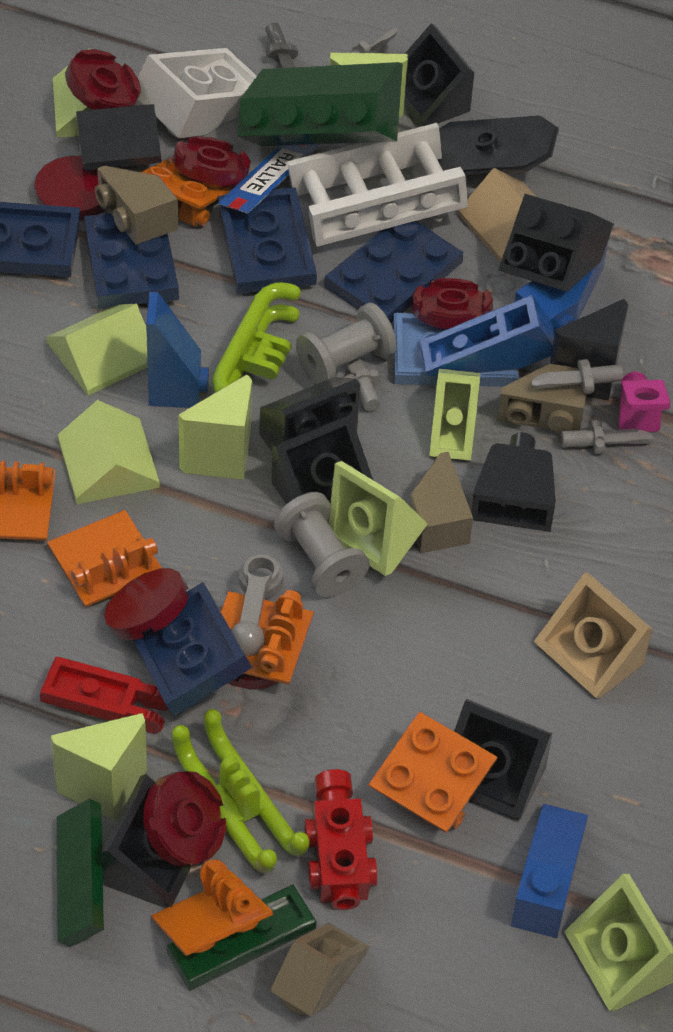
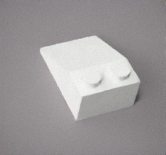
M227 48L152 54L147 56L138 76L141 88L138 100L143 105L154 104L156 117L173 136L178 138L202 136L239 116L240 98L257 76Z

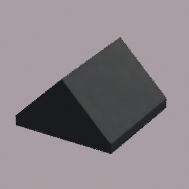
M431 23L405 52L408 60L404 107L420 127L434 123L439 124L471 110L474 71L440 30Z
M154 104L76 111V139L83 170H94L102 166L124 167L162 163Z
M626 300L617 301L556 329L550 364L578 368V360L588 359L592 368L617 365L629 305ZM613 382L594 384V392L587 394V397L609 401Z
M346 414L273 445L272 484L286 504L303 494L311 492L322 493L331 504L335 463L340 461L373 480L351 414Z
M466 699L454 732L497 756V760L470 800L520 820L546 769L553 733Z
M145 774L140 776L101 852L104 886L168 908L173 906L192 866H177L161 858L150 844L144 827V804L148 791L155 784V781Z

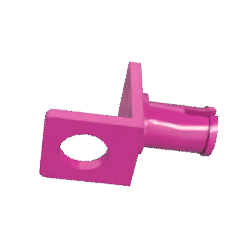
M636 371L626 374L621 382L619 430L659 431L662 410L670 408V399L664 381L647 380L644 374Z

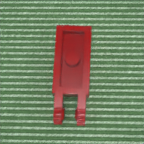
M58 656L55 657L39 693L40 702L109 721L143 713L145 730L153 734H158L162 731L165 723L164 718L157 714V712L135 706L136 700L147 708H155L158 711H168L169 709L157 686L143 683L141 679Z

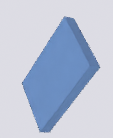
M394 313L393 329L397 343L394 354V384L437 385L438 376H429L426 373L420 340L447 329L423 323L413 313ZM518 369L475 372L480 373L479 386L504 387L519 379Z

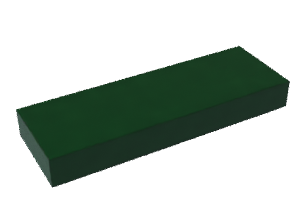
M90 798L57 816L58 942L68 947L104 930L103 865L101 853L102 811L101 804Z
M294 884L261 899L272 910L273 915L259 921L257 926L251 930L231 934L217 941L212 948L200 953H191L187 956L184 955L174 942L167 945V954L189 991L316 929L317 921Z

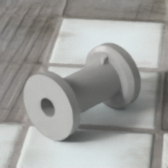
M367 303L359 308L356 323L323 339L313 333L306 332L298 336L296 340V350L300 363L309 379L315 385L335 377L337 368L365 354L372 352L374 355L385 359L394 355L397 348L395 333L385 313L374 303Z
M311 492L303 494L286 504L275 518L274 529L282 540L298 541L316 567L311 583L317 594L321 597H334L350 590L363 579L369 569V559L360 549L344 548L327 523L331 509L330 502L322 493Z

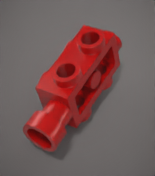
M331 769L316 775L314 779L316 798L319 801H314L312 819H305L304 832L309 838L308 848L315 847L316 861H309L308 863L310 890L319 889L321 903L331 902L332 907L335 909L349 910L357 907L361 900H368L370 886H377L376 859L367 858L366 844H372L373 842L371 816H363L361 798L350 799L353 795L351 774L345 770ZM351 861L352 864L350 866L345 867L348 864V862Z

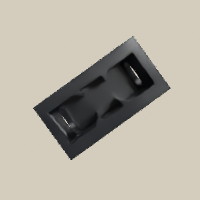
M523 432L512 435L510 445L496 443L491 446L474 489L471 510L473 521L551 532L556 503L552 454L547 450L535 449L536 440L532 435Z

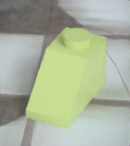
M439 369L429 456L438 457L440 453L449 452L451 459L471 461L480 373Z

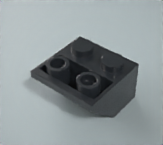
M524 194L498 270L568 292L601 262L614 223L588 211Z
M333 377L260 407V436L272 452L273 445L346 414H351L357 431L360 383L354 378Z

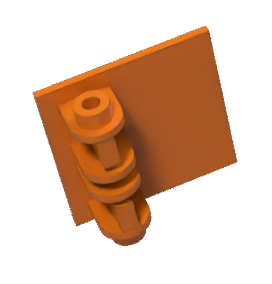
M173 157L141 172L157 175L162 179L178 199V219L194 227L199 224L202 226L206 225L210 217V212L205 210L206 206L217 201L218 196L227 195L236 186L211 185L194 180L176 169L172 162Z
M1 461L0 538L47 541L56 470L53 467H45V463L40 462V465L22 464V468H20L19 461H14L12 468L7 467L6 461Z
M126 510L47 541V545L85 607L115 595L128 582L140 575L162 568L154 556L158 554L155 541L152 538L145 540L141 536Z
M287 590L278 597L277 602L264 601L260 627L265 636L264 646L256 655L247 657L253 668L243 674L290 685L314 615V611L303 609L301 595L298 592ZM228 591L221 612L232 629L240 622L245 595Z
M419 711L368 786L447 833L451 826L457 829L465 817V812L462 811L497 760V756Z
M213 859L205 862L200 870V879L204 891L176 903L172 907L161 910L151 915V917L184 955L187 956L191 953L204 952L212 948L217 941L231 934L251 930L257 926L259 921L273 915V912L235 873L228 870L222 861Z

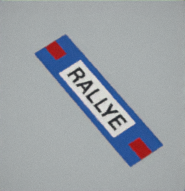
M320 144L278 146L217 204L249 213L289 175L287 161L309 156Z

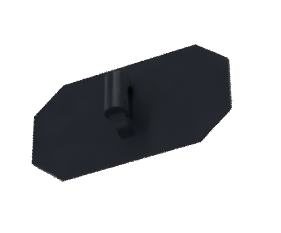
M539 115L449 122L439 128L442 159H438V162L443 171L461 167L465 176L488 175L493 168L504 173L527 172L552 157L559 128Z

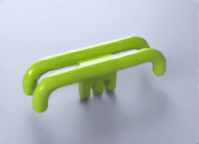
M283 282L273 283L262 288L256 294L214 371L212 378L214 393L240 379L244 371L268 379H275L280 371L279 367H282L284 364L285 356L289 354L292 345L286 339L265 332L274 321L296 322L300 317V312L296 307L278 304L269 306V304L276 299L298 300L301 295L298 286Z
M209 709L203 717L207 738L221 760L218 785L198 758L191 743L189 729L185 725H177L173 728L172 743L185 771L197 772L210 780L219 792L224 805L220 806L221 819L226 818V831L255 870L260 873H271L277 864L276 853L271 849L263 850L244 824V822L257 815L262 818L278 843L290 855L302 856L307 852L309 847L308 835L303 832L294 833L229 741L222 725V716L218 710Z

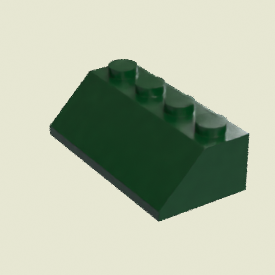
M400 62L262 69L240 98L237 137L258 146L397 142L403 64Z

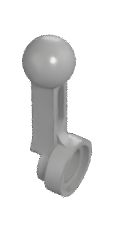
M256 554L249 557L239 570V584L246 595L240 622L231 630L246 657L256 655L263 648L265 636L260 627L264 601L265 598L276 595L283 585V569L273 557L266 554ZM257 568H265L270 570L272 574L258 577L250 574V572Z

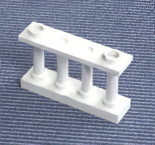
M437 123L399 132L397 142L357 143L287 161L291 188L296 187L298 196L310 193L315 204L308 206L312 237L317 247L468 207L466 177L462 168L457 167L443 171L438 162V159H442ZM422 163L427 175L406 181L400 169ZM385 174L390 185L368 191L363 179ZM348 184L352 195L334 200L329 199L325 189Z

